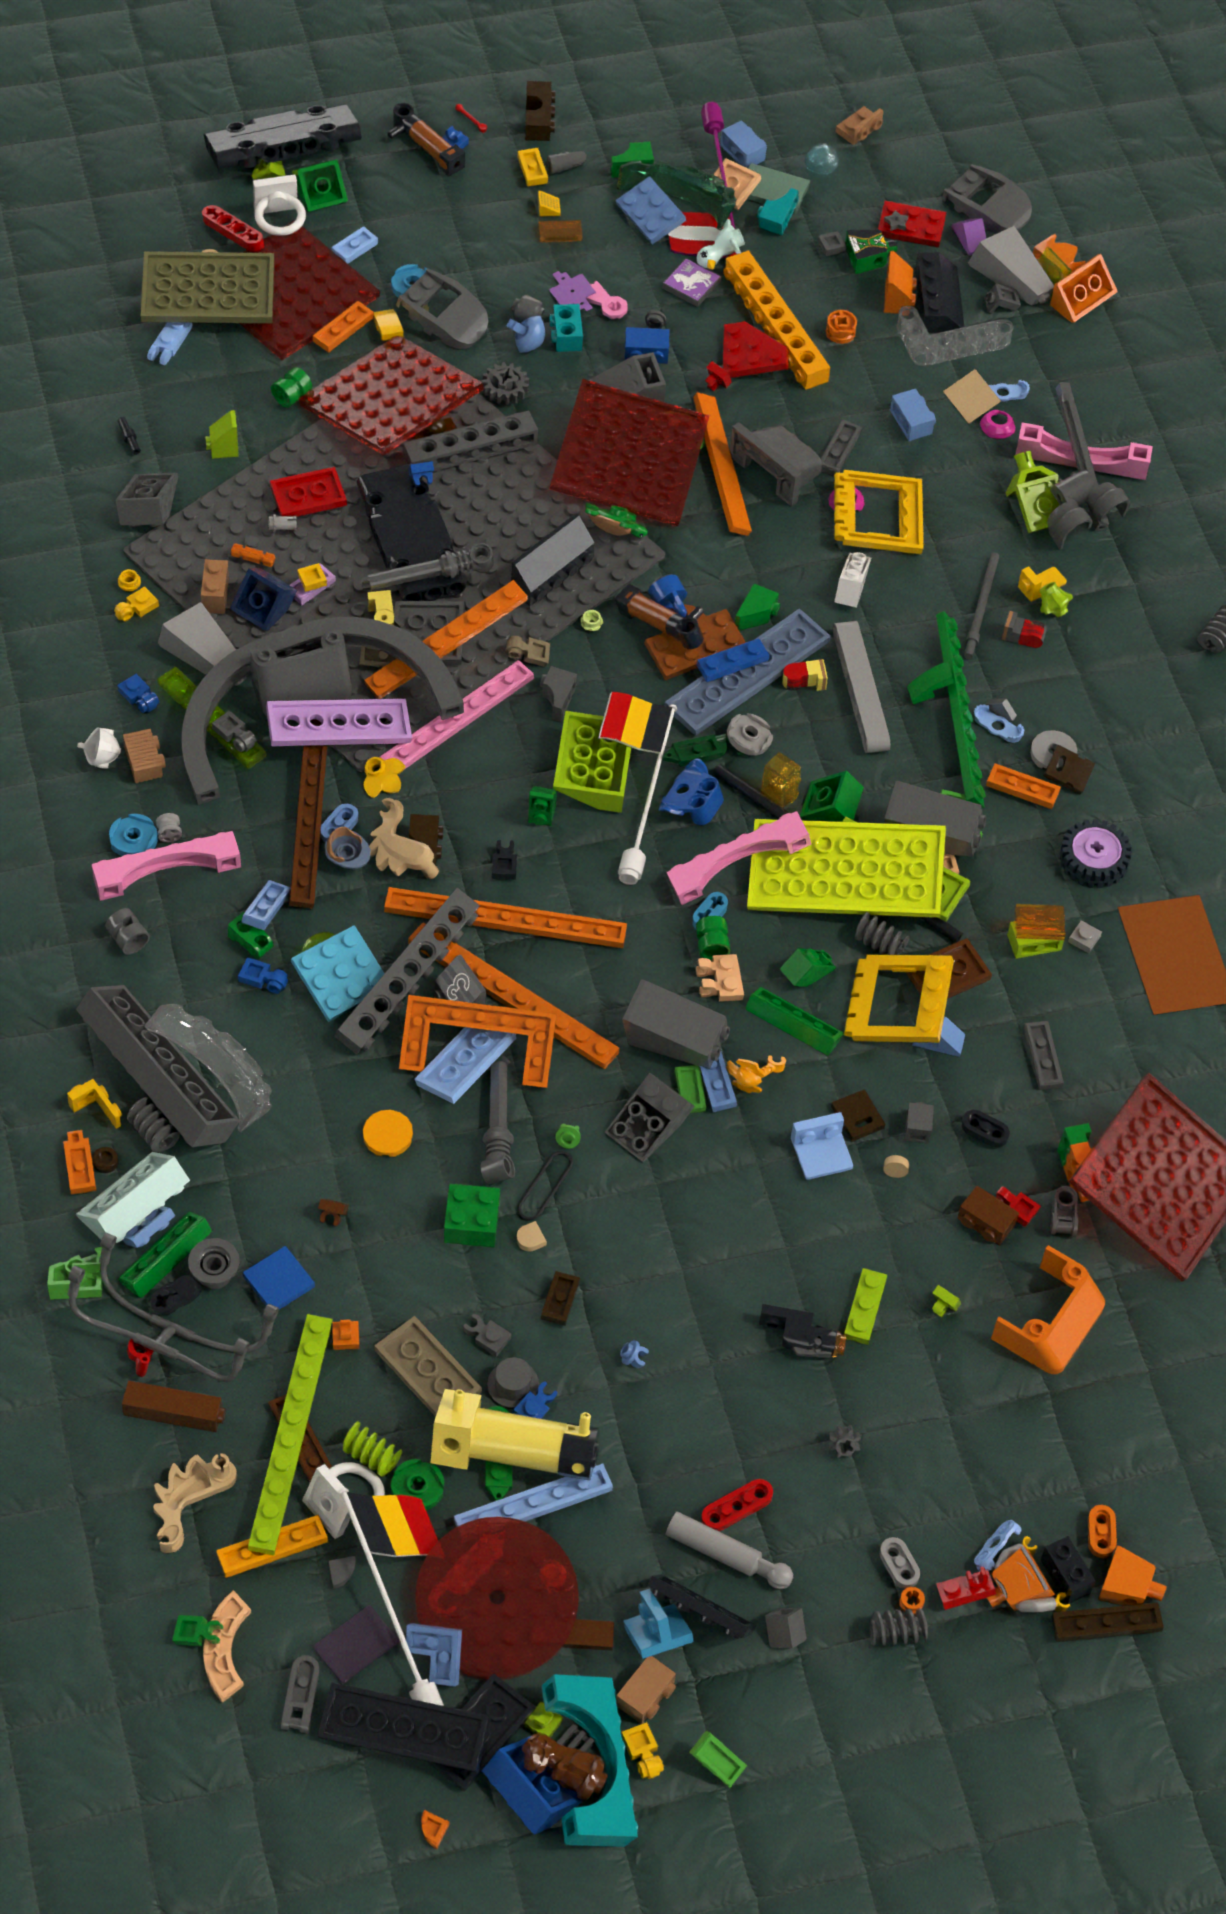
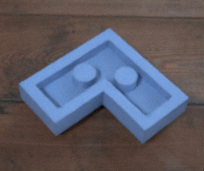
M413 1623L408 1624L406 1642L410 1652L431 1656L429 1683L435 1682V1684L454 1687L459 1685L462 1630Z

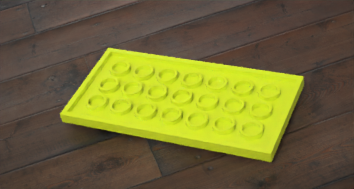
M755 819L754 831L763 824H770L777 820ZM802 821L809 833L811 845L792 854L785 850H771L755 853L751 856L748 910L861 915L869 912V915L940 918L946 826Z

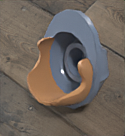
M347 827L336 828L325 843V854L334 865L347 869H358L366 865L370 859L371 849L362 836Z

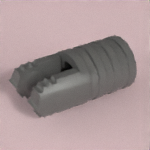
M566 151L564 153L548 155V170L550 174L572 170L573 167L582 165L586 161L587 155L582 151L571 153Z

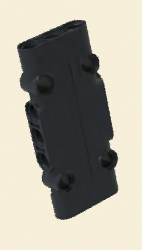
M347 104L327 108L318 105L312 106L307 109V112L289 111L252 119L247 124L235 122L227 125L226 129L204 133L206 148L218 170L238 166L237 160H239L241 167L251 168L256 166L258 159L261 158L267 163H273L314 154L320 147L322 150L331 151L339 147L338 139L344 144L358 141L362 138L359 123ZM291 143L289 147L284 148L287 144ZM271 147L269 151L264 152L267 148Z
M410 464L364 474L356 482L366 506V516L369 518L370 528L385 567L390 568V570L437 560L447 550L451 553L454 552L451 538L437 503L430 498L429 486L422 477L419 478L420 486L416 487L412 478L409 476L408 468ZM460 571L459 575H456L454 579L438 575L395 585L402 601H433L460 594L466 588Z

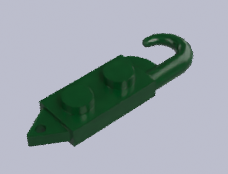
M726 733L672 743L671 748L663 755L662 760L676 763L679 767L688 765L696 758L703 762L719 759L725 755L727 750L726 743L730 741ZM740 751L737 752V754H738L739 756L745 754V753H742V752H740Z

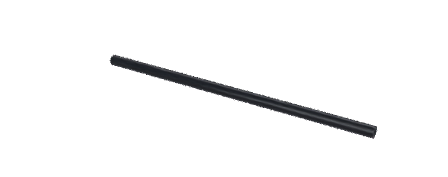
M718 764L714 768V775L777 819L789 813L722 765ZM919 917L955 943L963 936L961 931L938 917Z

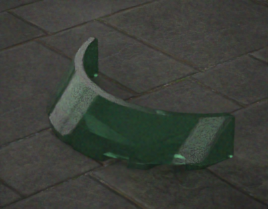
M631 161L620 166L617 183L618 190H631L650 176L666 195L687 200L708 211L715 218L717 229L720 231L736 205L737 199L734 196V189L726 187L724 185L725 181L711 173H706L703 170L686 165L676 167L670 165V162L663 161L650 165L643 164L640 161Z

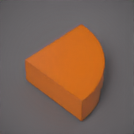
M424 1810L421 1821L422 1833L426 1841L433 1848L437 1849L450 1822Z

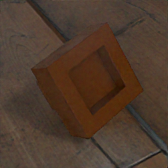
M321 1198L318 1209L325 1211L320 1216V1222L325 1223L327 1216L332 1214L335 1218L333 1225L338 1226L341 1222L340 1214L347 1215L349 1204Z

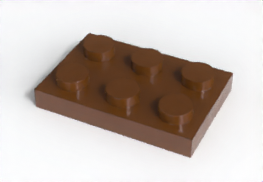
M968 938L929 954L953 957L954 963L947 999L991 980L992 973ZM925 971L906 972L921 995Z

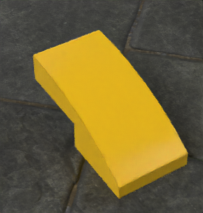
M394 309L374 312L373 320L377 331L380 332L382 341L403 337V329Z

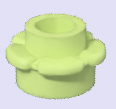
M596 610L586 611L580 619L582 627L589 631L599 630L600 625L603 624V619Z

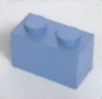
M742 120L722 130L720 146L739 165L749 168L751 163L757 165L765 161L767 145Z
M916 389L892 396L890 411L908 441L933 433L934 424L936 423L935 415L932 411H929L924 397L920 396Z

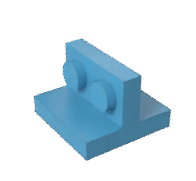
M650 1589L640 1592L642 1602L638 1604L640 1615L623 1620L625 1630L642 1659L694 1642L692 1632L676 1606L672 1604L662 1608Z

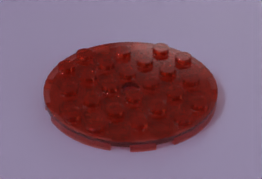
M509 1517L480 1518L464 1523L448 1532L431 1549L418 1575L415 1595L416 1612L419 1624L462 1630L460 1670L463 1673L482 1679H489L494 1673L502 1680L512 1679L529 1674L543 1664L548 1663L562 1649L576 1621L579 1602L578 1583L573 1566L564 1550L551 1536L540 1528L528 1522ZM496 1590L502 1592L505 1600L501 1604L492 1603L489 1599L492 1592Z

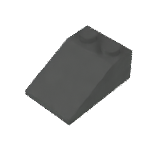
M178 473L134 474L116 499L120 525H128L129 527L150 525L151 527H158L164 524L170 515Z

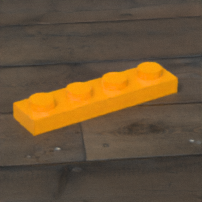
M319 1515L282 1527L274 1556L249 1551L248 1544L250 1539L216 1550L225 1578L327 1543L328 1537Z

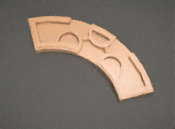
M234 1590L225 1597L212 1615L211 1621L217 1620L224 1626L223 1629H216L212 1632V1635H217L220 1639V1643L212 1644L207 1639H204L203 1648L207 1678L213 1691L222 1703L244 1686L243 1681L234 1668L231 1648L237 1629L244 1619L251 1614V1609Z

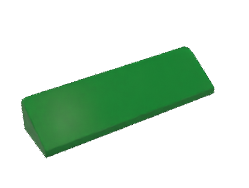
M760 987L750 995L746 1005L748 1012L825 1055H829L844 1035L842 1031L763 987Z
M189 1211L118 1278V1281L137 1297L143 1298L199 1242L203 1241L212 1232L206 1219Z

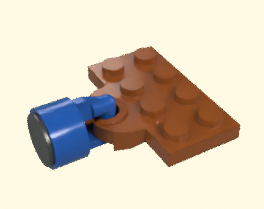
M668 574L655 580L648 589L651 600L683 617H687L696 608L682 603L687 596V592L677 575ZM727 609L708 616L703 613L697 619L704 640L695 649L684 648L681 641L664 632L645 639V646L665 680L697 669L698 659L746 643Z

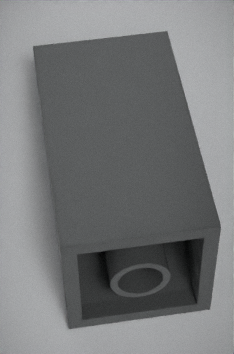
M900 781L895 782L884 818L885 824L946 826L944 854L973 857L975 849L980 847V831L985 829L986 815H983L981 805Z
M641 979L622 1019L628 1045L708 1069L711 1068L713 1061L718 1060L721 1052L720 1046L723 1041L728 1039L730 1033L726 1016Z

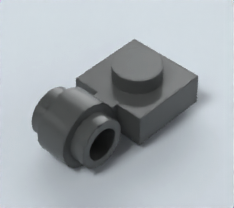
M228 711L212 722V729L227 742L235 738L233 745L239 752H247L254 747L256 742L255 735L249 730L245 731V723L231 711Z

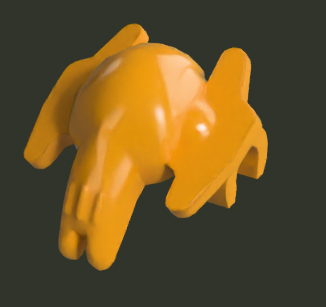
M768 1056L767 1063L762 1068H759L758 1063L750 1060H736V1063L741 1065V1067L736 1066L729 1060L726 1069L736 1079L731 1082L732 1085L747 1093H760L762 1089L757 1087V1085L762 1082L761 1078L766 1077L772 1072L779 1073L784 1071L786 1058L781 1057L780 1062H774L772 1056Z

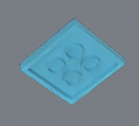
M355 925L291 958V963L328 1022L356 1008L385 974Z

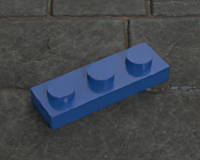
M758 638L698 659L697 667L706 682L769 661V653Z

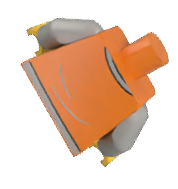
M1026 1536L1021 1544L1018 1543L1001 1552L994 1566L995 1570L992 1572V1576L998 1585L995 1587L996 1595L987 1597L993 1608L1007 1600L1014 1611L1019 1610L1020 1612H1046L1053 1610L1063 1612L1068 1609L1070 1604L1063 1605L1059 1601L1067 1596L1064 1592L1059 1593L1055 1599L1052 1597L1055 1594L1032 1557L1035 1554L1037 1545L1034 1547L1027 1546L1030 1543V1537Z

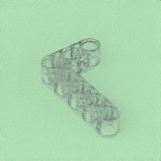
M904 306L899 310L896 326L912 361L919 366L1006 348L1010 345L1014 328L1009 320L1000 319L929 335L918 311L911 306Z

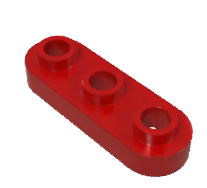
M755 1479L709 1504L702 1512V1524L720 1532L766 1507L772 1501V1485L764 1479ZM761 1493L764 1497L757 1498L755 1494ZM738 1505L741 1507V1510H734L733 1506ZM717 1518L719 1522L713 1523L710 1519Z

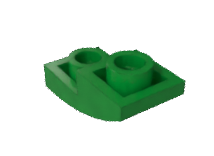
M948 662L929 669L907 686L913 705L935 697L933 690L955 683Z

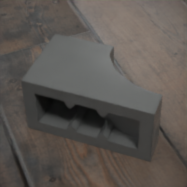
M551 666L548 673L543 674L540 687L543 688L542 697L548 699L552 704V720L561 723L576 690L577 674Z

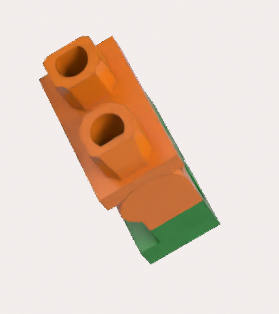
M1089 1123L1064 1128L1062 1140H1060L1057 1149L1066 1177L1070 1183L1069 1187L1078 1192L1081 1202L1094 1200L1096 1198L1095 1189L1099 1188L1101 1184L1099 1175L1102 1165L1100 1161L1096 1162V1153L1090 1148L1088 1143L1092 1132Z

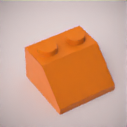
M890 251L885 281L884 313L909 315L911 306L915 307L916 294L912 293V291L916 290L917 278H913V268L893 251Z

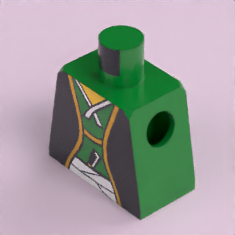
M879 229L847 230L846 250L855 274L884 267L887 264L888 253L890 251L897 252L896 240L885 241Z

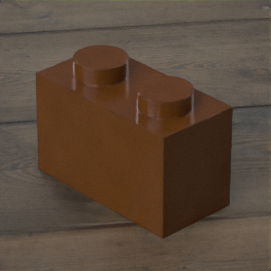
M976 1186L960 1206L957 1219L964 1226L973 1228L982 1234L987 1241L994 1242L1000 1246L1016 1225L1019 1212L984 1189Z

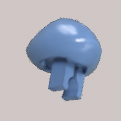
M541 316L529 317L521 323L510 319L506 325L516 332L515 341L520 353L532 351L544 342L545 327Z

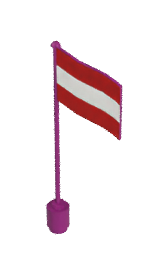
M716 102L705 103L702 106L701 117L704 131L714 136L729 217L710 213L682 212L685 215L686 221L668 233L671 252L677 254L697 256L703 247L714 245L719 232L723 228L722 223L726 219L731 221V225L735 229L718 140V133L724 129L722 110ZM734 252L730 255L723 256L722 258L726 259L737 254L736 252Z

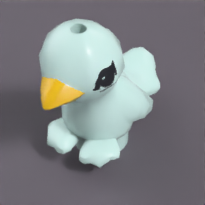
M729 219L723 221V228L719 232L715 244L705 246L698 252L696 259L697 264L713 270L723 256L734 252L736 254L741 253L739 247L745 245L743 236L739 229H734Z

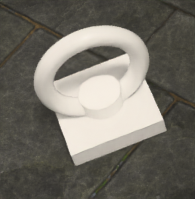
M288 175L253 180L254 216L258 226L263 231L277 236L289 235L299 230L304 224L306 212L303 204L297 199L296 176ZM296 209L297 211L296 220L286 227L272 226L263 217V213Z
M346 1462L328 1469L324 1464L316 1469L302 1501L315 1516L319 1515L323 1526L334 1539L344 1534L351 1519L342 1495L338 1494L339 1490L345 1487L336 1478L337 1476L344 1473L360 1475L372 1485L374 1496L385 1495L384 1486L375 1472L364 1465Z

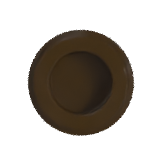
M101 1147L94 1152L92 1157L93 1166L98 1172L110 1173L117 1168L118 1155L114 1149Z

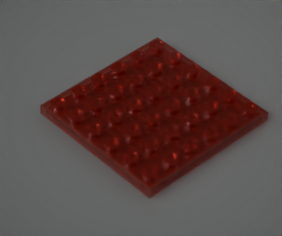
M295 220L288 223L284 227L291 225ZM303 226L289 235L277 236L271 234L263 239L264 247L259 251L250 252L246 250L243 252L274 253L273 323L239 324L281 360H284L313 341L315 333L357 301L366 306L380 297L379 289Z
M395 336L347 368L342 369L330 379L325 380L316 388L308 391L299 398V403L303 408L384 456L484 390L483 383L404 337Z
M582 379L549 489L608 507L619 506L636 515L678 527L710 415Z
M1147 1073L1068 1182L1183 1282L1189 1277L1226 1222V1140L1154 1076Z

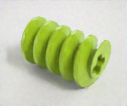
M357 1421L350 1428L344 1439L343 1451L346 1454L351 1453L355 1460L360 1458L361 1464H369V1469L372 1471L377 1470L379 1476L387 1475L398 1463L402 1450L400 1449L394 1454L395 1445L393 1443L385 1448V1438L377 1443L378 1434L375 1432L368 1437L369 1428L365 1427L360 1432L361 1423Z

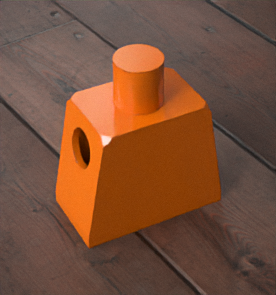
M1117 1545L1098 1600L1122 1606L1143 1604L1146 1596L1162 1601L1167 1586L1152 1581L1156 1569L1153 1564Z

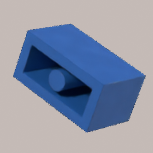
M626 327L624 361L632 356L654 352L658 363L668 364L669 329Z

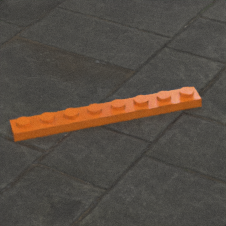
M512 580L422 642L430 647L439 658H442L528 600L527 595ZM396 658L364 681L377 699H382L417 674L404 662Z

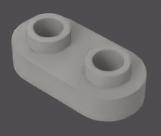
M895 1537L884 1540L879 1554L894 1583L902 1589L916 1586L920 1577V1569L906 1544L901 1539ZM893 1551L897 1554V1556L892 1557L888 1554V1552ZM907 1574L910 1576V1579H903L901 1575Z

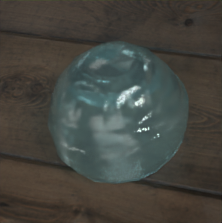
M817 144L806 154L805 164L815 173L829 174L838 167L839 157L833 147L826 144Z

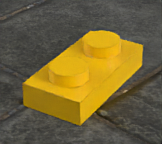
M533 148L518 151L517 157L527 186L547 184L548 175L539 149Z

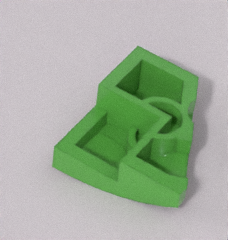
M102 1247L95 1248V1254L81 1259L77 1255L67 1262H59L49 1266L47 1286L50 1299H69L67 1293L70 1280H68V1276L75 1265L85 1269V1275L80 1283L76 1298L102 1297L103 1282L99 1262Z

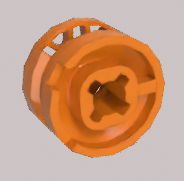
M836 310L830 313L826 326L827 337L839 344L852 341L855 337L857 326L856 316L847 310Z

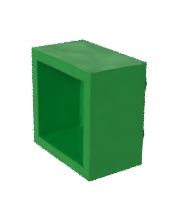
M449 1184L444 1243L495 1248L500 1188Z

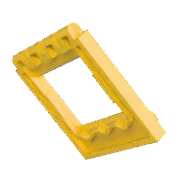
M843 470V473L838 472L834 474V539L836 541H842V545L922 554L924 549L922 479ZM855 485L899 491V537L872 532H855Z
M867 955L866 959H858L844 1035L852 1037L853 1041L940 1043L954 963L953 957L943 955ZM878 970H892V972L925 971L915 1027L868 1026Z

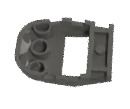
M971 164L970 169L948 189L945 188L942 196L944 202L948 199L955 204L954 209L958 213H965L970 217L969 219L982 218L983 224L987 226V230L996 234L1012 226H1015L1017 231H1019L1030 221L1032 216L1030 199L1021 188L1001 173ZM986 183L990 185L995 183L1001 186L982 206L970 200Z
M429 268L403 295L398 297L396 303L398 308L403 306L409 311L408 317L414 323L417 321L424 327V332L430 336L432 334L437 335L441 338V342L456 349L472 347L484 336L488 328V315L480 301L458 281ZM442 289L446 291L450 289L457 293L458 298L437 318L423 309Z

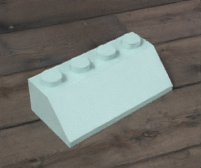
M151 1152L77 1212L76 1215L101 1240L105 1233H109L117 1237L116 1243L124 1239L126 1233L134 1226H140L146 1220L145 1217L152 1211L164 1206L165 1201L169 1197L183 1191L184 1185L190 1179L175 1156Z

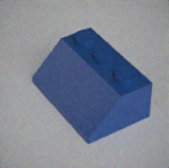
M527 1737L499 1749L482 1772L503 1796L507 1804L521 1818L524 1825L535 1835L551 1828L565 1814L578 1806L582 1800L578 1798L576 1791L562 1787L558 1780L551 1778V1775L547 1772L548 1768H550L549 1766H546L541 1774L524 1768L525 1755L522 1748L530 1738Z

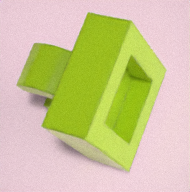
M940 1285L933 1291V1296L937 1299V1302L932 1307V1310L940 1317L945 1314L948 1307L956 1312L961 1305L958 1297Z
M540 1702L526 1720L524 1727L534 1734L540 1732L551 1737L563 1722V1717L557 1713L546 1712L544 1703Z

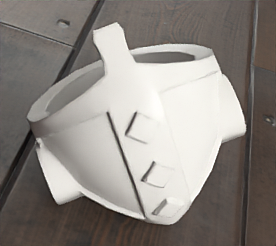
M96 728L85 743H78L77 747L84 749L86 759L90 765L108 769L109 763L119 756L121 748L113 736L114 730Z

